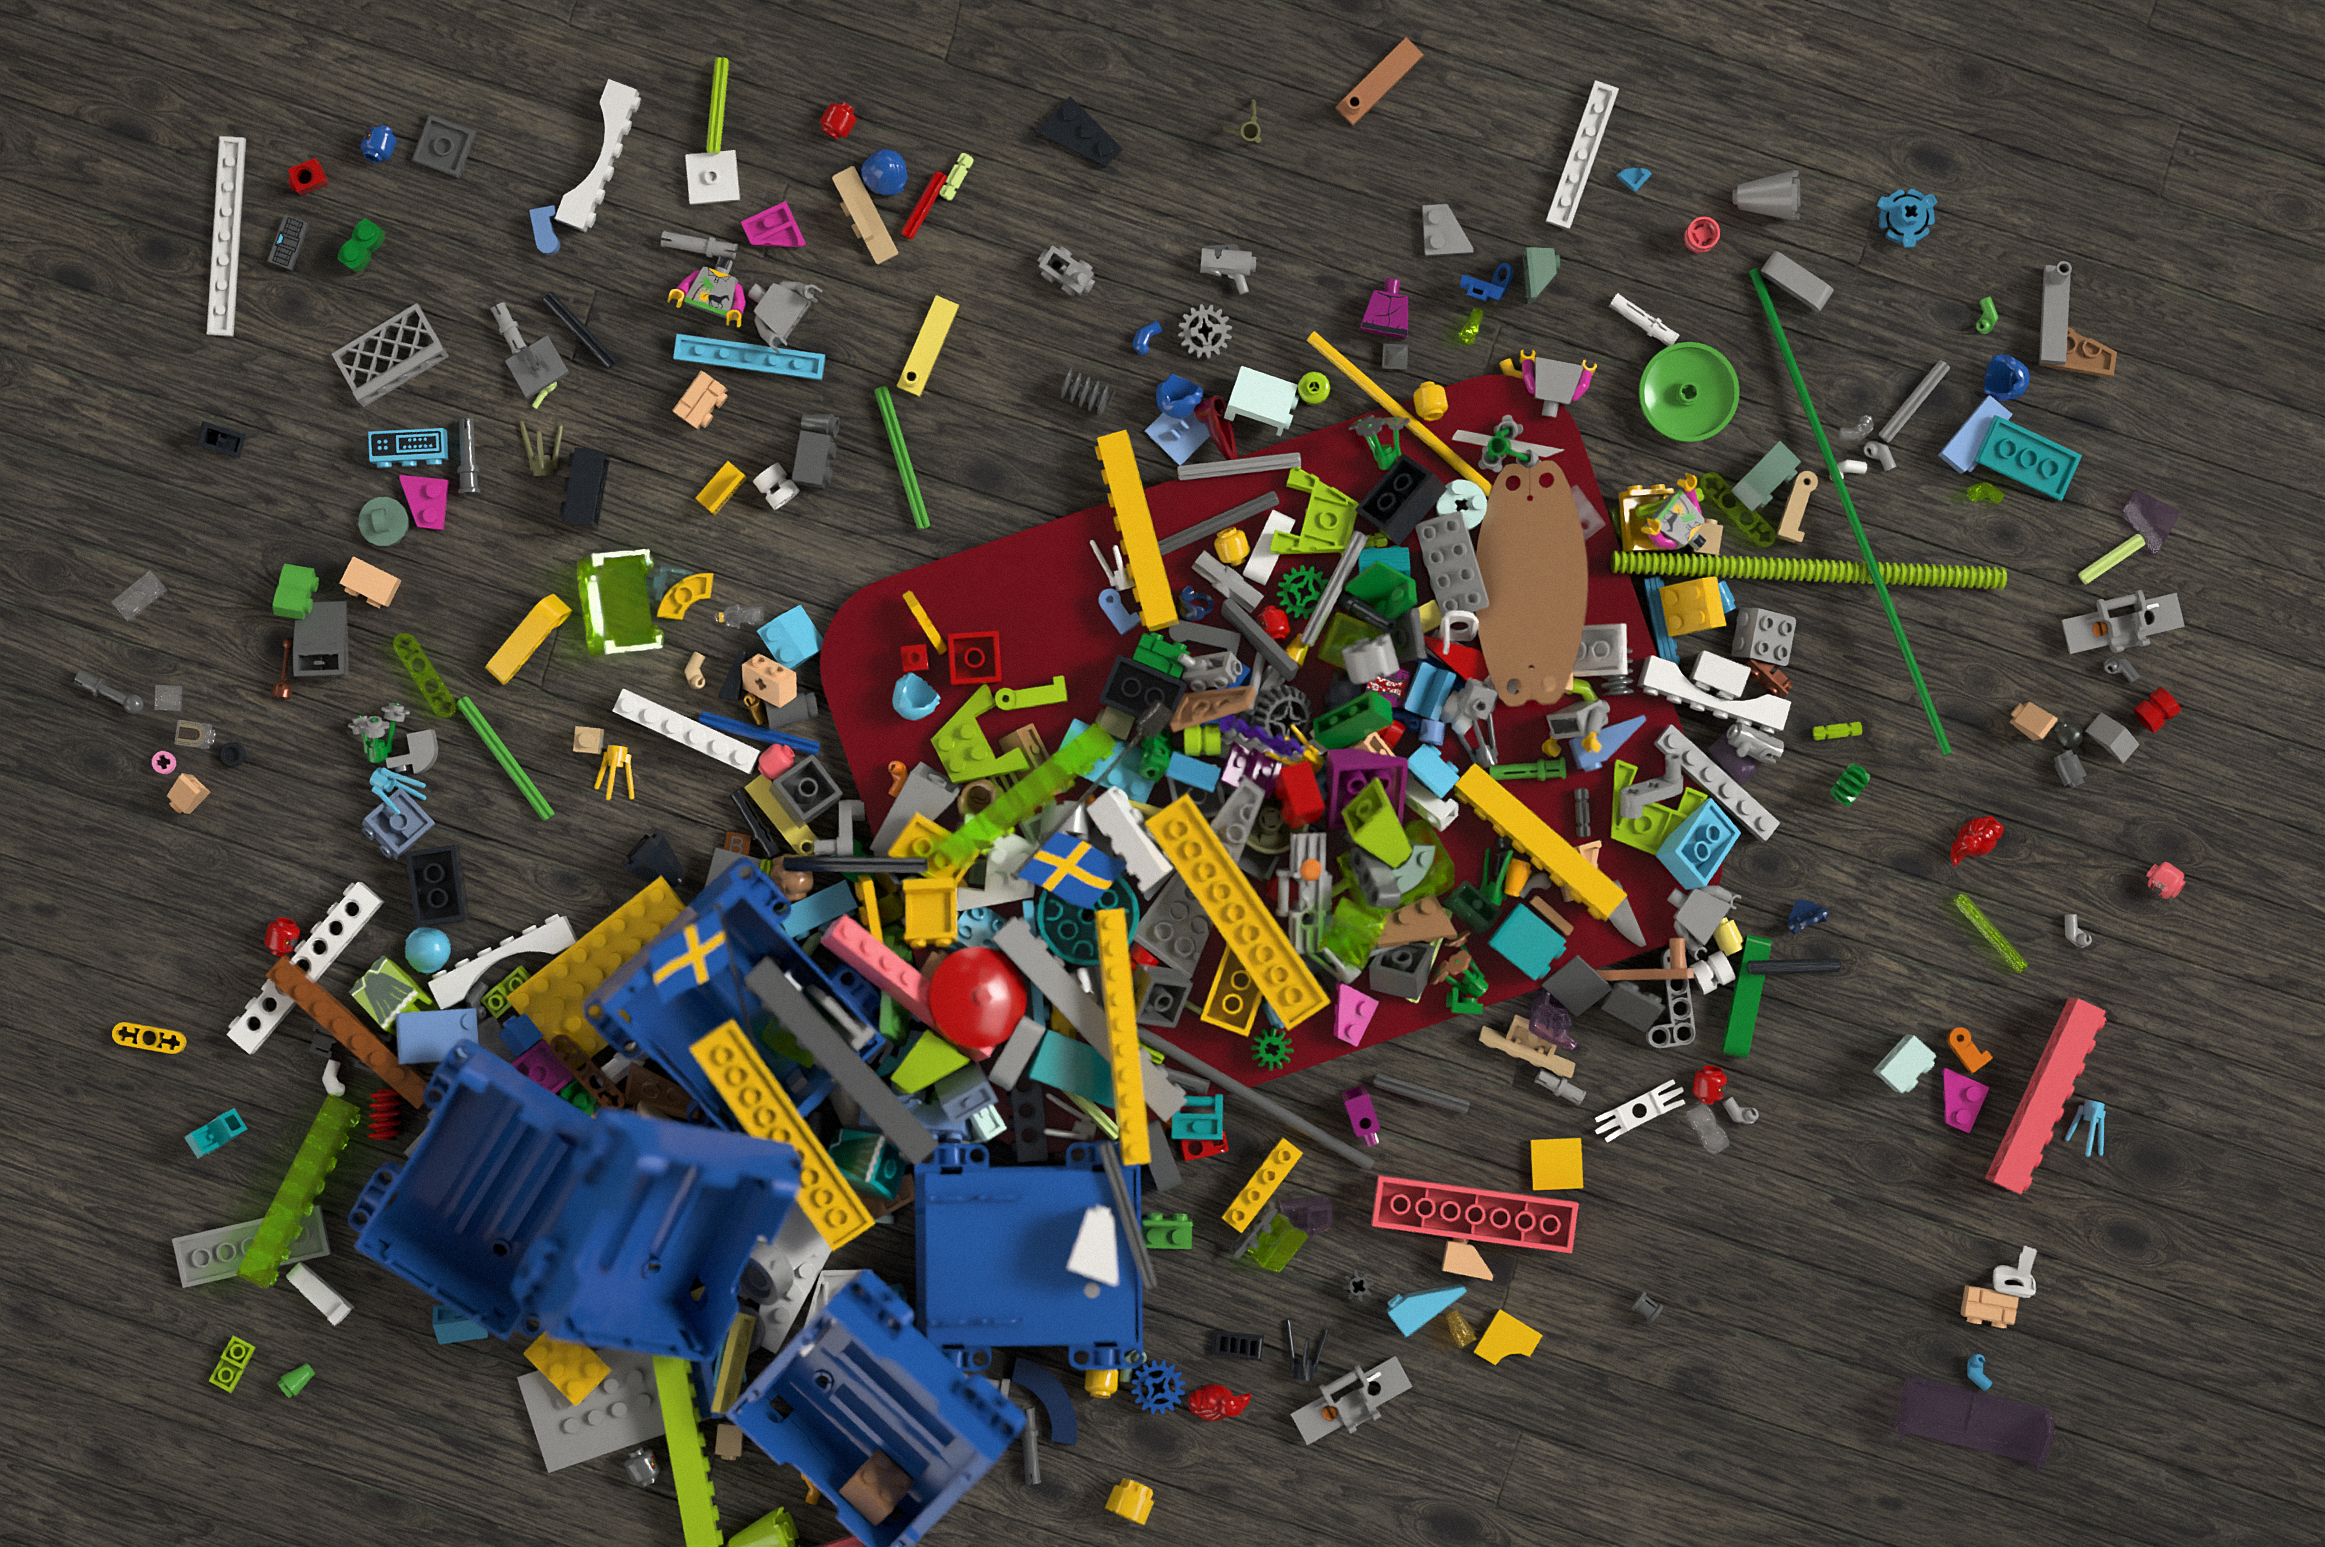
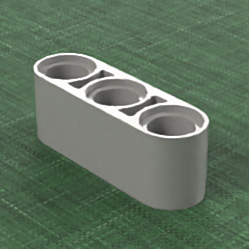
M1773 251L1760 271L1765 278L1818 312L1821 311L1834 291L1827 283L1777 251Z
M1023 1016L988 1079L1010 1091L1042 1036L1045 1027Z

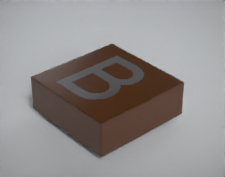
M727 832L724 850L749 856L752 836Z

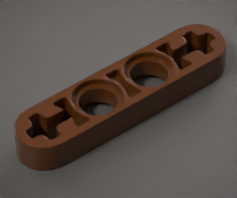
M559 1034L553 1037L550 1042L551 1052L606 1110L618 1111L623 1108L626 1102L625 1094L586 1052L567 1034ZM566 1040V1048L570 1052L573 1049L577 1052L566 1060L564 1057L569 1054L565 1050L558 1051L556 1049L558 1047L556 1041ZM575 1057L584 1058L586 1061L584 1070L578 1071L574 1069L572 1062ZM593 1075L602 1077L603 1086L600 1089H594L590 1085V1078ZM608 1084L612 1088L608 1092L612 1096L617 1094L620 1097L617 1100L618 1106L616 1104L609 1105L610 1098L606 1093L602 1097L599 1095L600 1092L607 1088Z

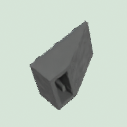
M347 601L313 602L312 610L310 613H306L304 620L295 619L293 642V671L295 677L349 676Z
M1620 980L1619 983L1612 982L1611 986L1613 989L1606 994L1599 1009L1642 1032H1646L1665 1008V1006L1660 1004L1662 999L1647 992L1640 994L1637 992L1639 987L1624 980Z

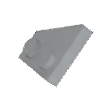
M1448 204L1422 206L1425 256L1473 253L1472 245Z

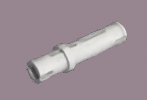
M1618 293L1609 305V307L1647 331V335L1650 337L1654 336L1667 346L1673 345L1679 336L1678 333L1662 324V320L1659 318L1656 320Z

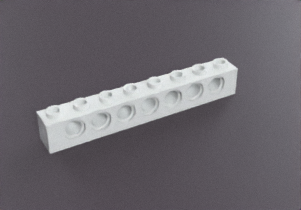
M357 882L356 885L351 883L343 893L345 895L344 899L340 903L335 902L327 911L329 916L323 923L319 921L311 929L310 932L313 935L308 941L302 940L294 949L296 954L291 960L299 965L301 960H307L310 965L307 974L315 981L320 978L385 902L362 882ZM352 902H355L359 907V911L355 916L349 915L347 911L348 905ZM335 921L340 922L342 925V932L339 935H334L331 931V926ZM319 940L326 944V950L321 955L315 951V944ZM270 979L262 986L261 989L264 992L259 998H252L245 1006L246 1013L241 1018L237 1016L229 1025L231 1030L227 1035L248 1054H254L297 1004ZM270 997L274 998L277 1002V1007L272 1012L266 1008V1001ZM254 1016L260 1020V1027L256 1031L249 1025L250 1019Z

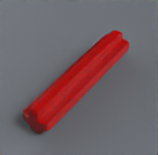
M936 171L901 230V234L907 239L912 240L942 186L945 184L947 177L943 173Z

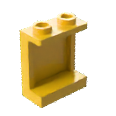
M1664 484L1651 485L1650 489L1643 490L1642 485L1629 486L1627 487L1628 491L1618 493L1623 551L1625 553L1630 551H1668L1669 549L1655 547L1648 533L1642 532V527L1648 521L1647 518L1638 520L1635 509L1639 506L1667 498L1674 492V488L1665 489Z
M954 878L903 880V890L906 893L905 942L911 945L912 948H924L926 944L948 947L951 946V943H958L957 883Z

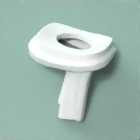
M1454 610L1444 615L1439 631V638L1444 641V654H1448L1449 641H1471L1475 638L1479 622L1473 613ZM1459 621L1469 625L1464 630H1453L1449 627L1450 624Z
M2027 1246L2023 1247V1251L2020 1253L2018 1268L2000 1265L1994 1269L1993 1286L1998 1292L2024 1298H2030L2032 1295H2035V1279L2030 1273L2037 1252L2036 1249ZM2006 1280H2016L2023 1285V1287L2016 1285H2006L2004 1282Z

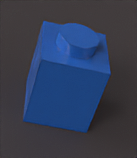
M525 1013L519 1018H516L514 1015L502 1024L505 1029L498 1034L516 1058L543 1037V1034Z

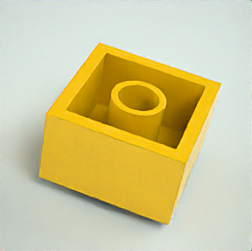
M1717 577L1700 578L1659 588L1668 637L1726 626Z

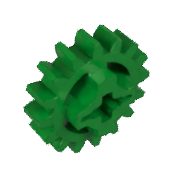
M1301 565L1300 572L1291 568V576L1283 575L1286 582L1278 584L1283 591L1278 592L1277 596L1283 597L1284 600L1279 605H1287L1286 614L1293 611L1295 612V619L1300 614H1303L1304 620H1307L1308 614H1313L1326 589L1325 585L1329 580H1321L1322 571L1317 575L1314 574L1313 566L1309 571H1305L1304 565ZM1305 576L1303 582L1297 585L1291 583L1295 578ZM1313 579L1319 584L1321 593L1315 591L1312 585ZM1306 582H1309L1308 592L1311 593V596H1306L1302 604H1300L1301 594L1297 590H1302ZM1287 592L1294 595L1297 601L1295 606L1289 601ZM1310 601L1318 602L1314 607L1304 609L1306 603Z

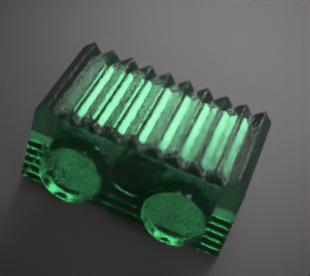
M1464 880L1453 887L1442 902L1479 936L1489 930L1502 914V910H1498V906L1495 907L1494 903L1487 900V897H1483V893H1479V890L1472 887L1471 883L1468 884V880Z

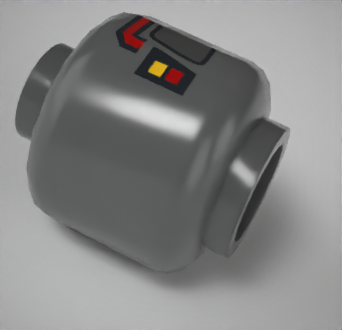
M638 1447L628 1453L629 1458L626 1459L624 1467L632 1483L646 1486L659 1478L658 1474L661 1471V1466L653 1450H643L642 1447Z

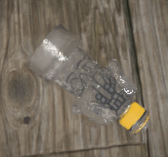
M736 604L735 606L727 607L724 613L718 612L714 616L717 622H725L726 626L736 627L737 629H740V623H750L752 626L763 625L764 612L761 605L740 609V605Z

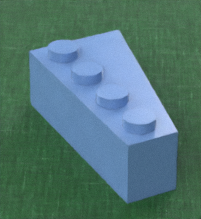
M909 1099L908 1104L903 1103L937 1141L960 1143L962 1140L971 1139L972 1122L969 1117L953 1126L940 1101L933 1100L931 1105H928L926 1102L919 1101L918 1099ZM861 1107L859 1125L866 1133L881 1135L884 1132L878 1124L873 1126L865 1118L864 1115L867 1112Z

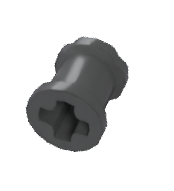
M1643 1290L1630 1308L1632 1310L1636 1309L1647 1318V1322L1651 1324L1664 1306L1661 1304L1657 1305L1646 1296L1647 1293Z

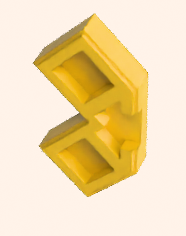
M909 590L902 596L938 653L941 655L947 651V646L912 591L910 592Z

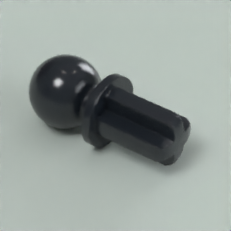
M1498 835L1495 841L1496 847L1499 850V853H1493V856L1496 857L1493 871L1495 878L1499 876L1508 851H1512L1514 848L1511 844L1513 840L1507 835L1504 837Z

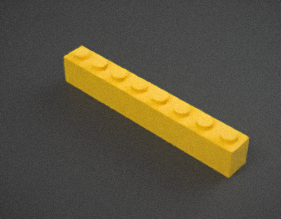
M1126 430L1098 437L1099 445L1095 446L1098 460H1103L1105 469L1101 470L1104 483L1110 485L1111 493H1108L1107 496L1111 508L1115 507L1118 515L1114 517L1117 531H1122L1124 540L1120 541L1122 552L1124 555L1128 554L1130 563L1126 564L1130 579L1134 578L1137 586L1132 589L1136 603L1141 602L1143 611L1139 612L1142 626L1147 625L1149 631L1152 632L1177 625L1179 621L1129 435Z
M1476 763L1455 784L1454 791L1458 800L1464 804L1468 802L1475 808L1474 813L1484 821L1488 819L1494 825L1492 828L1500 836H1509L1513 840L1512 846L1522 854L1526 852L1532 858L1531 862L1538 869L1542 870L1544 868L1551 874L1550 879L1558 886L1564 885L1570 890L1569 895L1576 902L1580 903L1582 901L1589 907V913L1596 919L1602 918L1606 921L1625 900L1627 894Z

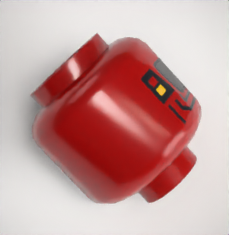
M1275 606L1263 608L1261 610L1262 613L1256 616L1255 622L1277 644L1284 642L1290 633L1287 614L1283 610L1276 609Z
M278 917L269 923L264 944L271 949L270 952L272 954L284 956L286 953L293 952L296 948L300 929L296 926L295 921Z
M1705 1065L1702 1069L1696 1071L1692 1092L1699 1098L1701 1103L1714 1104V1101L1721 1100L1724 1097L1727 1077L1722 1073L1723 1070L1721 1068Z

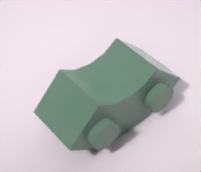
M1779 441L1734 486L1731 492L1751 511L1758 505L1763 508L1773 498L1770 493L1783 480L1788 483L1798 473L1795 468L1801 461Z
M1409 842L1412 849L1409 857L1396 868L1388 864L1399 887L1400 894L1412 889L1424 878L1433 862L1436 846L1421 842Z

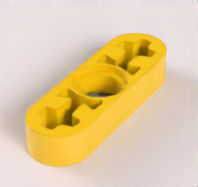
M129 1022L117 1024L112 1031L114 1041L120 1045L170 1054L180 1053L186 1047V1038L179 1031ZM127 1027L128 1032L137 1033V1028H139L137 1043H134L135 1037H126L125 1041L122 1040L123 1036L119 1035V1030H124ZM146 1031H152L156 1035L154 1044L147 1045L144 1043L143 1034ZM161 1032L164 1033V1039H173L175 1035L176 1040L180 1041V1045L171 1049V1044L162 1043V1048H160L159 1045L162 1041Z

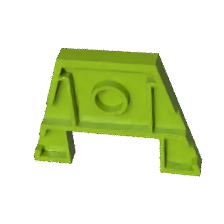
M1301 466L1291 468L1286 486L1311 493L1300 536L1279 530L1274 531L1269 554L1344 552L1351 539L1357 515L1355 509L1359 503L1334 487L1330 488L1319 481L1317 476L1303 471Z
M987 684L982 685L931 739L954 784L1030 769L1019 747L996 759L975 719L977 716L997 706Z
M1616 759L1614 764L1611 838L1656 856L1667 837L1707 799L1708 795L1686 787L1677 811L1653 802L1643 805V813L1640 818H1624L1621 816V790L1631 786L1638 767Z

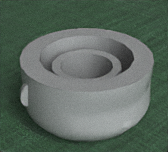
M758 1240L738 1281L741 1286L740 1289L750 1299L758 1304L771 1306L780 1299L782 1294H788L793 1285L794 1273L789 1260L781 1250L773 1244L769 1247L766 1241Z

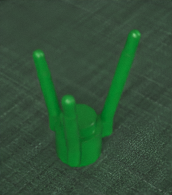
M1487 848L1482 885L1479 892L1483 893L1482 900L1500 906L1502 900L1505 901L1508 895L1504 893L1505 888L1501 884L1513 852L1511 850L1508 851L1496 883L1490 881L1488 885L1491 849Z

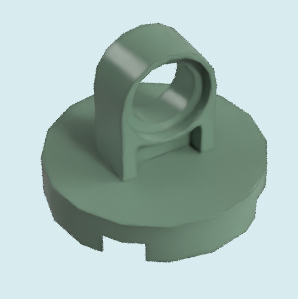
M377 497L363 506L359 514V528L362 535L370 543L379 547H389L399 543L409 529V516L404 506L398 501L389 497Z

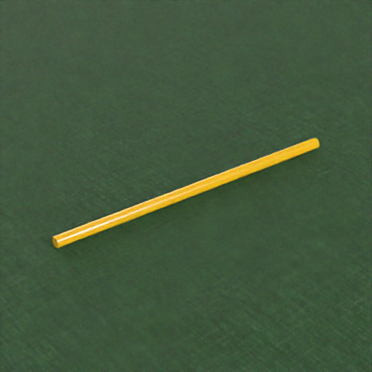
M1314 331L1306 340L1389 413L1394 417L1409 418L1410 422L1404 426L1464 478L1479 486L1484 495L1489 498L1493 488L1492 484Z

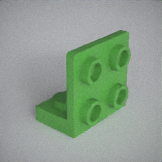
M1147 1213V1217H1142V1238L1145 1247L1192 1249V1218H1188L1187 1214L1181 1213L1172 1214V1218H1162V1213Z

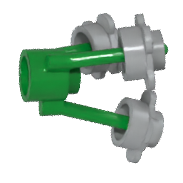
M1511 415L1503 416L1502 422L1494 427V434L1496 436L1489 440L1488 446L1482 448V460L1478 462L1480 469H1491L1495 473L1501 472L1503 469L1501 465L1502 460L1508 454L1516 457V463L1523 465L1525 468L1534 467L1538 462H1541L1538 455L1530 449L1526 450L1530 454L1511 449V443L1508 439L1515 440L1514 438L1523 432V426L1514 422Z
M398 702L389 703V706L382 707L381 709L385 711L384 718L391 720L390 725L389 722L382 721L378 716L367 718V715H358L352 719L353 723L348 724V727L352 728L353 734H361L364 753H367L369 762H385L386 758H388V753L392 752V740L396 721L404 722L405 714H410V711L404 710V706ZM389 728L386 743L383 739H378L385 734V729Z

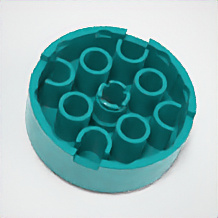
M1119 875L1090 908L1094 911L1124 909L1127 945L1129 947L1138 930L1139 906L1132 888ZM1045 888L1040 898L1037 917L1039 929L1046 944L1054 953L1071 963L1083 966L1100 965L1095 918L1091 922L1083 921L1081 914L1086 909L1085 907L1070 903Z

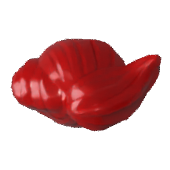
M1992 816L1977 817L1968 821L1960 829L1957 840L1952 843L1950 857L1953 866L1956 867L1965 856L1977 857L1989 853L1995 847L1997 840L2001 838L2004 827Z
M1207 1384L1201 1387L1200 1390L1189 1394L1188 1403L1193 1415H1197L1206 1421L1215 1422L1241 1414L1249 1403L1251 1393L1233 1396L1232 1392L1225 1386Z

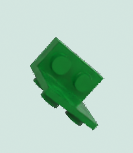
M1379 560L1375 561L1345 585L1346 591L1372 604L1375 610L1394 620L1417 603L1415 580Z

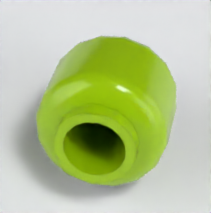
M1319 372L1305 374L1298 384V396L1307 405H1320L1329 396L1330 384L1328 379Z

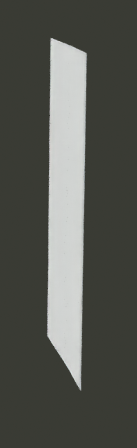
M1457 430L1452 440L1488 446V442L1493 436ZM1508 439L1511 443V449L1521 453L1530 454V452L1526 451L1530 449L1538 456L1548 457L1563 451V449Z

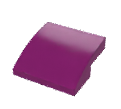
M1233 741L1218 781L1237 789L1246 777L1266 792L1264 799H1269L1282 762L1265 755L1266 751L1274 753L1270 749L1259 752L1253 747L1251 750H1247Z

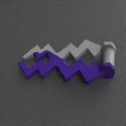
M1232 714L1224 716L1220 720L1219 730L1223 731L1222 744L1229 745L1234 741L1247 750H1251L1253 747L1259 752L1270 749L1280 759L1286 757L1290 762L1301 758L1304 750L1293 738L1284 740L1280 734L1269 737L1259 726L1249 728L1242 719L1235 720ZM1242 731L1250 740L1247 741L1239 732ZM1291 746L1297 752L1292 753L1289 747Z

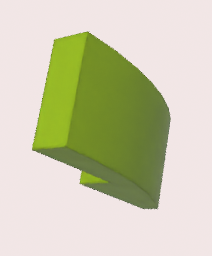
M522 965L517 967L508 977L481 999V1002L496 1019L513 1006L506 997L531 978V975Z
M233 1335L209 1382L232 1394L256 1347Z

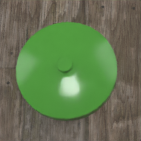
M1683 342L1663 349L1648 363L1639 384V402L1648 423L1661 435L1678 442H1699L1719 433L1732 419L1739 401V383L1734 368L1719 351L1701 343Z

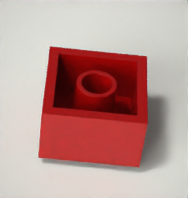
M998 631L948 634L952 686L1002 683Z
M1305 761L1280 768L1276 784L1273 785L1276 798L1281 799L1284 807L1281 808L1284 822H1289L1290 828L1293 829L1320 821L1324 804L1310 762Z

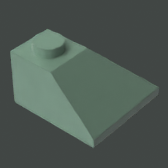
M1528 247L1523 253L1527 304H1532L1555 277L1556 270H1560V257L1555 255L1554 248Z

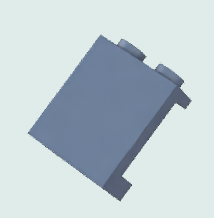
M971 1061L969 1064L933 1083L941 1105L953 1126L998 1101L988 1083V1076L980 1062Z

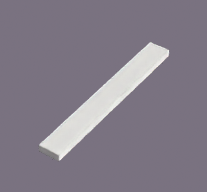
M219 136L207 335L233 336L246 145V139L241 137Z

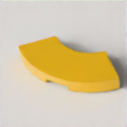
M695 574L675 584L663 597L657 617L683 620L685 611L691 604L701 599H710L714 574Z

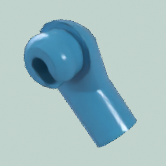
M1981 1354L1972 1355L1967 1362V1375L1983 1391H1986L1993 1382L1983 1374L1985 1358Z

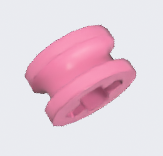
M160 751L153 756L152 766L157 772L168 774L175 769L176 759L171 753ZM162 756L170 760L167 769H163L162 766L158 765V761H161Z

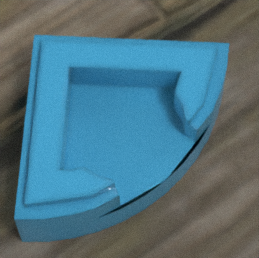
M1628 168L1621 171L1616 177L1635 193L1652 173L1644 168Z

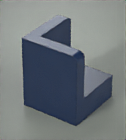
M800 958L789 960L781 971L801 993L816 978L813 971Z

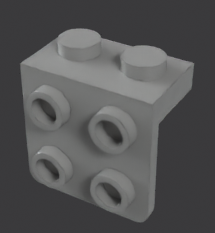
M1740 607L1735 636L1732 642L1731 656L1756 659L1781 666L1788 665L1796 619L1760 608Z

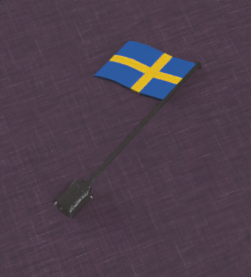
M1155 699L1137 719L1136 724L1138 727L1136 730L1139 732L1138 735L1014 873H1010L1012 880L1022 878L1045 887L1070 903L1090 908L1128 865L1127 862L1111 858L1086 842L1060 833L1058 830L1142 737L1148 739L1150 736L1154 739L1170 722L1174 715L1162 703Z
M716 902L713 905V910L698 921L665 937L648 951L661 1006L663 1007L679 993L709 979L730 963L749 1042L757 1053L721 910L723 904Z

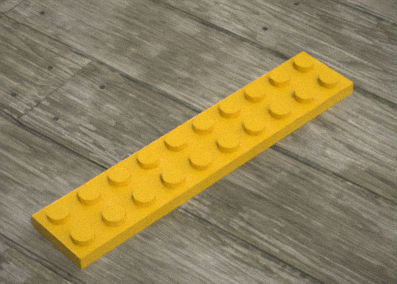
M1187 793L1145 821V824L1288 1030L1330 1003L1323 989Z
M730 1019L690 1046L691 1052L752 1137L785 1142L794 1146L803 1163L802 1170L798 1176L800 1187L796 1200L832 1251L875 1224L872 1216L733 1019Z

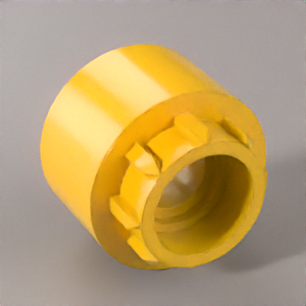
M1124 1478L1119 1486L1114 1485L1105 1509L1130 1521L1145 1525L1154 1501L1150 1500L1153 1492L1142 1484Z

